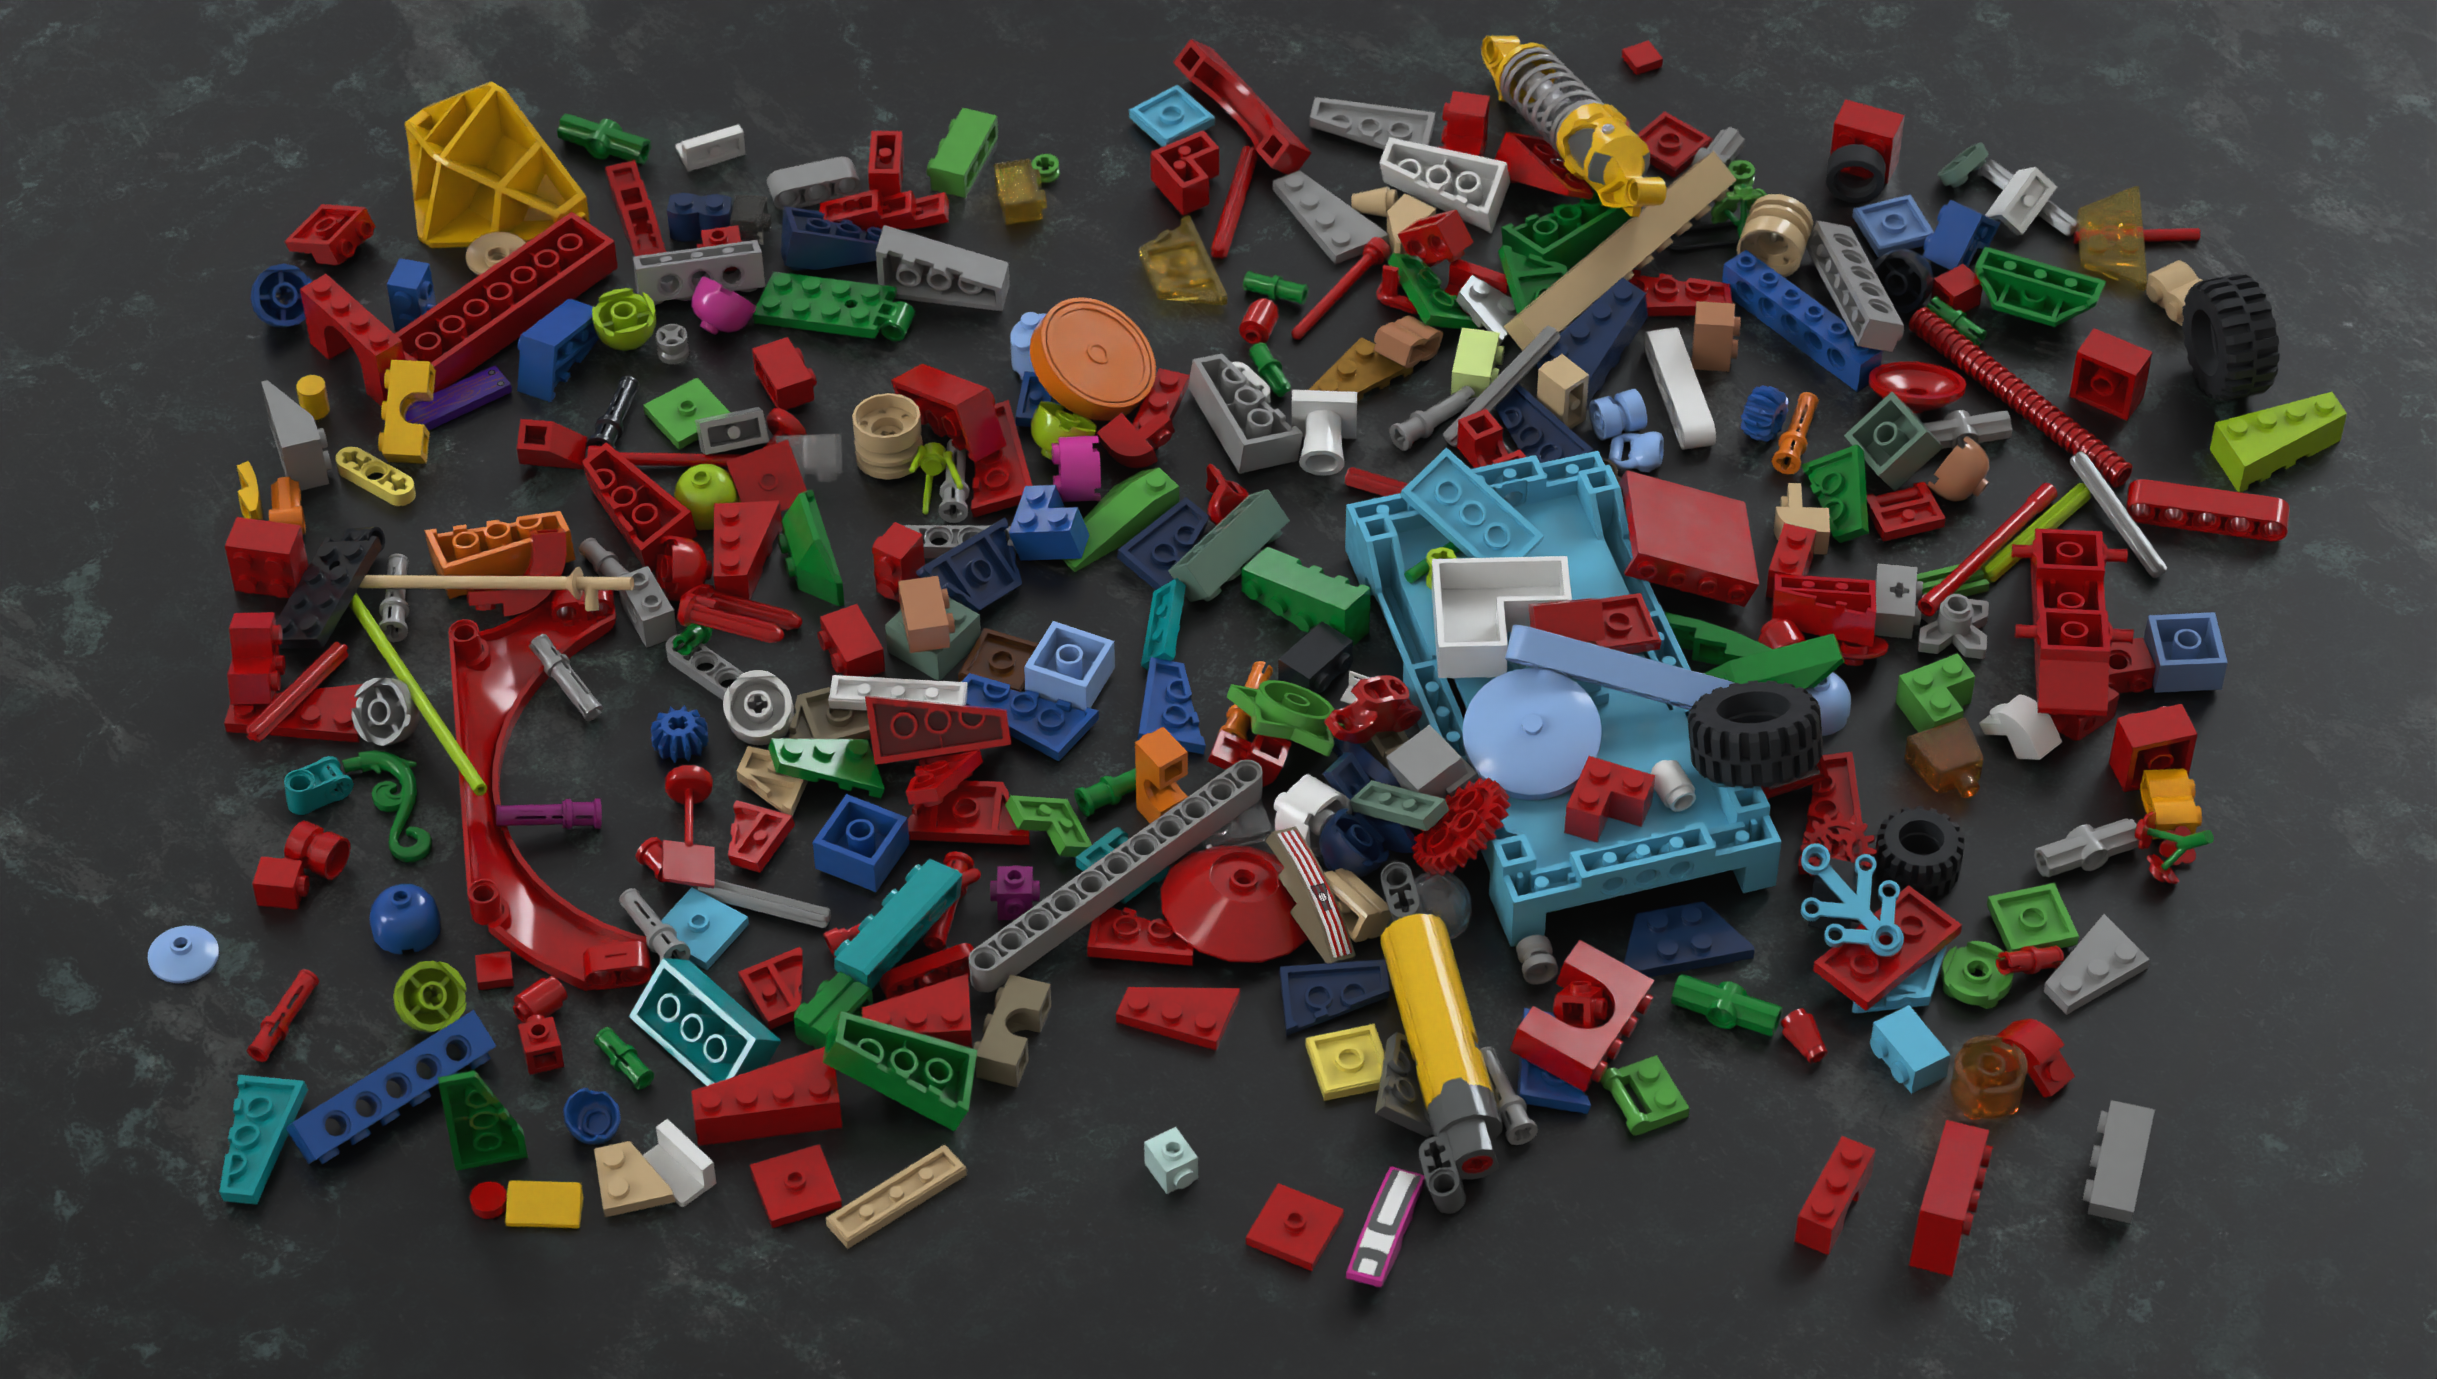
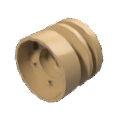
M1768 194L1758 198L1751 205L1749 215L1747 216L1737 246L1738 254L1747 250L1783 277L1792 275L1800 266L1812 231L1813 219L1811 213L1804 204L1786 195Z
M885 393L864 399L855 407L852 415L858 467L865 474L878 479H896L911 474L909 468L917 454V447L923 445L919 407L912 399L900 394Z

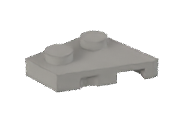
M1472 275L1459 292L1456 301L1464 311L1470 314L1472 321L1478 328L1484 326L1488 331L1500 332V346L1509 334L1503 326L1517 315L1513 299Z

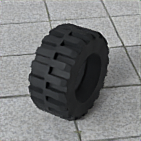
M2242 273L2195 283L2188 290L2189 293L2184 299L2186 304L2183 306L2182 311L2184 316L2182 331H2184L2185 336L2183 340L2185 348H2187V359L2189 365L2192 366L2195 380L2199 382V387L2202 391L2206 392L2208 397L2217 401H2227L2266 392L2274 384V377L2278 374L2279 368L2277 363L2280 361V353L2278 352L2279 336L2276 333V320L2273 318L2272 307L2266 299L2265 291L2259 287V283L2255 279Z
M1748 681L1745 684H1729V687L1726 688L1719 687L1714 689L1711 694L1706 693L1693 704L1688 714L1692 765L1704 778L1708 777L1711 782L1716 784L1721 782L1725 786H1743V788H1753L1754 786L1771 787L1776 783L1785 784L1791 782L1795 777L1799 779L1805 776L1807 771H1812L1823 755L1820 706L1811 693H1808L1801 687L1795 688L1790 683L1778 684L1777 681Z

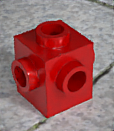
M1573 981L1556 994L1553 1011L1554 1016L1558 1020L1570 1026L1592 1029L1598 1027L1606 1019L1608 1003L1603 998V987H1591V983L1588 981Z

